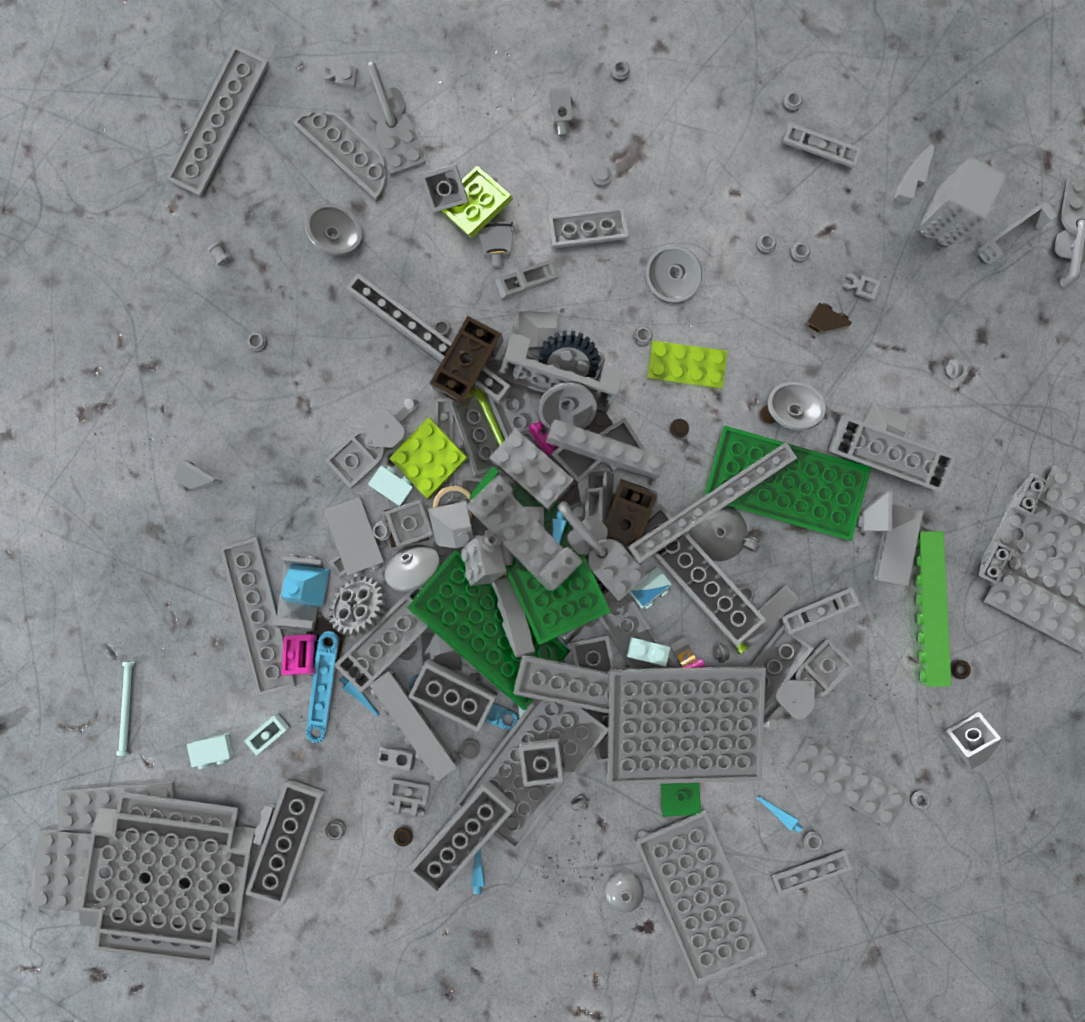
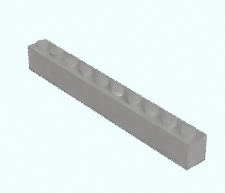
M357 273L346 287L349 294L442 362L452 342ZM465 354L461 357L463 364L470 363L471 356ZM484 367L474 387L499 405L503 403L512 391L509 384L486 367Z

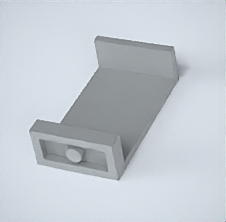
M1045 201L979 248L978 251L980 252L981 259L991 264L1004 255L995 242L1028 218L1039 230L1055 219L1057 215Z
M361 497L323 510L347 576L353 575V578L363 575V570L371 568V571L382 567V563L386 562L382 558Z
M289 554L288 557L282 558L284 571L277 617H274L273 625L279 629L314 632L318 606L285 602L281 595L284 580L291 564L323 568L324 564L318 557L308 556L307 559H304L298 555Z

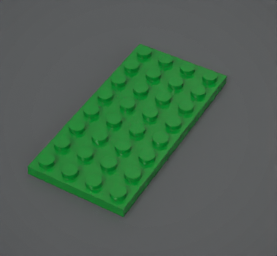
M724 425L704 496L785 442ZM788 444L797 457L795 460L726 505L852 541L872 467Z
M519 485L513 487L514 498L523 507H543ZM559 502L550 512L544 508V529L552 537L553 519H556L557 512H560L558 510ZM565 517L564 520L567 523L560 546L563 549L569 547L582 562L555 590L548 591L515 556L513 564L505 566L506 573L539 645L611 613L585 555L578 554L568 543L567 537L572 527Z
M455 549L406 608L524 711L535 698L515 695L513 692L522 656L515 657L502 626L504 620L497 606L498 597L491 583L470 586L469 580L466 578L465 562L462 560L461 553ZM527 619L535 651L527 656L562 663L570 650L557 638L539 645Z

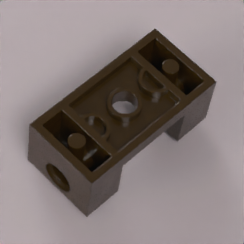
M467 315L430 382L433 390L467 407L476 392L474 385L490 356L495 357L504 342L502 333ZM465 354L471 356V361L468 364L461 362V357Z
M620 478L604 525L608 530L607 539L618 541L634 558L628 547L642 538L658 494L654 490ZM623 519L630 520L631 526L629 529H622L620 527V522Z

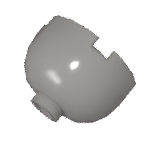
M616 873L606 884L605 893L607 901L612 908L619 912H632L643 901V885L632 873Z

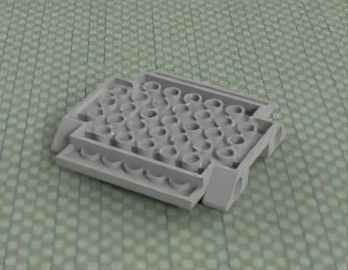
M1058 466L1052 467L1046 480L1031 473L1016 491L982 557L979 576L990 581V585H992L984 600L985 603L1085 654V575L1082 573L1081 567L1085 564V480ZM1016 528L1022 532V536L1019 539H1015L1013 536V531ZM1050 546L1056 550L1053 557L1047 554V549Z
M126 792L119 793L117 810L100 807L91 831L79 905L80 925L96 927L95 933L97 935L94 950L213 965L217 942L237 945L243 911L242 902L255 828L235 827L238 808ZM103 867L110 869V877H103L101 875ZM144 872L148 873L151 876L150 882H143L140 875ZM188 878L190 886L187 888L182 887L180 879ZM227 883L230 886V891L227 893L221 892L219 885Z

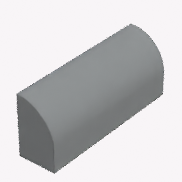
M892 505V531L882 533L873 580L902 586L909 585L923 514L922 510Z

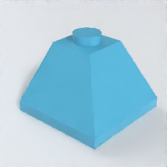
M291 564L284 580L282 599L285 602L323 607L330 569Z

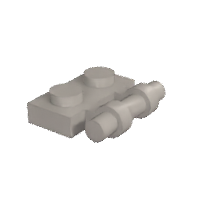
M392 778L388 799H394L395 803H387L386 811L393 812L395 815L400 813L410 815L412 818H416V816L424 818L425 810L418 809V804L426 805L430 785ZM401 801L412 803V807L401 806Z

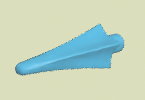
M557 512L556 519H553V538L559 545L567 523L561 512Z
M343 675L339 679L344 685L342 689L360 701L375 716H378L379 712L369 702L364 693H360Z
M761 796L757 797L790 831L794 829L799 833L803 827L797 823L799 821L797 818L775 807Z
M481 848L475 854L471 887H474V894H482V887H485Z

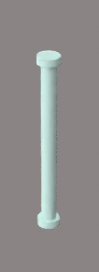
M123 662L122 664L124 666L120 741L119 750L117 751L119 756L129 755V751H127L132 667H134L135 662Z

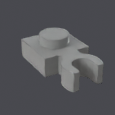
M338 64L337 69H334L331 65H324L325 70L331 71L329 75H323L324 80L332 81L336 79V85L355 88L358 71L356 66Z
M854 274L847 276V278L852 279L853 284L846 283L844 288L848 290L857 289L855 295L872 301L875 300L881 281L864 275L860 280Z

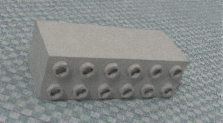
M969 157L936 189L917 230L921 231V234L925 237L937 239L944 246H952L987 217L1007 174Z

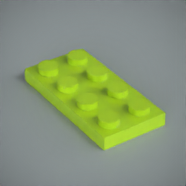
M652 340L647 379L723 389L728 351Z

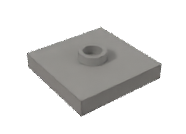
M421 499L384 512L397 548L434 535Z

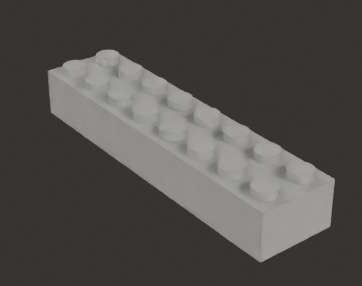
M661 504L651 512L642 537L673 518ZM687 532L653 554L736 647L766 621L761 613Z

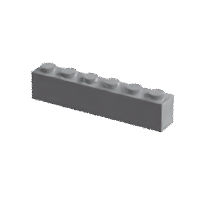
M558 420L552 422L546 439V443L654 480L660 477L666 459L660 455Z

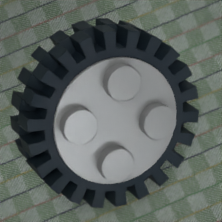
M566 330L562 331V336L559 335V332L554 333V338L549 336L547 342L544 341L542 343L538 362L555 366L564 371H571L583 377L595 378L596 371H598V350L595 348V343L593 341L590 342L588 336L583 339V333L580 332L578 336H575V331H571V335H567Z

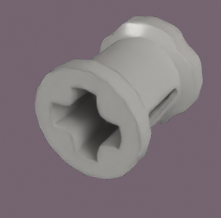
M222 240L216 241L208 247L209 252H212L215 256L218 266L224 265L233 258L223 246L224 242Z

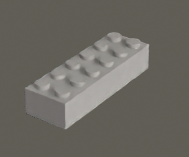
M393 669L370 684L371 694L375 699H380L382 702L381 708L386 715L390 714L392 716L394 727L404 733L406 744L409 747L413 746L416 750V758L420 763H425L428 768L426 771L431 779L435 778L438 782L457 768L458 760L417 702L408 698L410 692Z
M291 779L284 783L245 893L246 895L283 907L288 899L325 791Z
M486 779L416 858L408 872L438 897L508 818L516 804Z

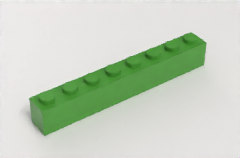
M944 531L919 532L916 545L917 555L914 556V564L917 567L918 573L915 575V584L918 586L919 593L916 594V603L919 605V613L917 614V622L920 625L918 642L921 644L919 661L922 663L920 681L923 682V686L927 687L951 686Z

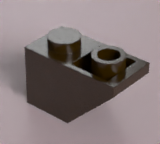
M819 302L804 325L822 335L846 329L852 322L848 320L849 317L840 312L838 314L833 311L829 304Z

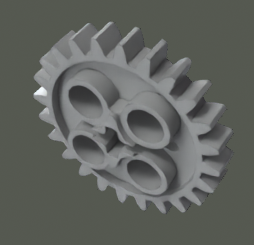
M358 576L357 581L351 578L350 584L345 582L344 588L339 587L340 592L334 593L336 599L330 600L333 606L328 607L332 611L328 616L332 618L329 622L333 624V628L347 637L351 635L356 637L358 633L363 636L364 630L370 632L371 625L376 627L375 621H381L379 614L385 613L382 607L387 606L383 602L387 597L383 595L385 590L381 588L382 586L372 578L369 579L365 576L363 579Z

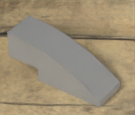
M930 145L909 167L901 180L894 200L910 203L914 199L916 187H921L926 182L934 145Z
M551 259L499 277L495 284L503 300L543 285L559 276Z
M607 470L590 472L589 489H586L585 518L596 516L605 524L612 500L613 473Z

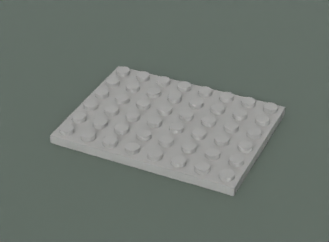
M764 666L610 669L608 785L761 781L766 668Z

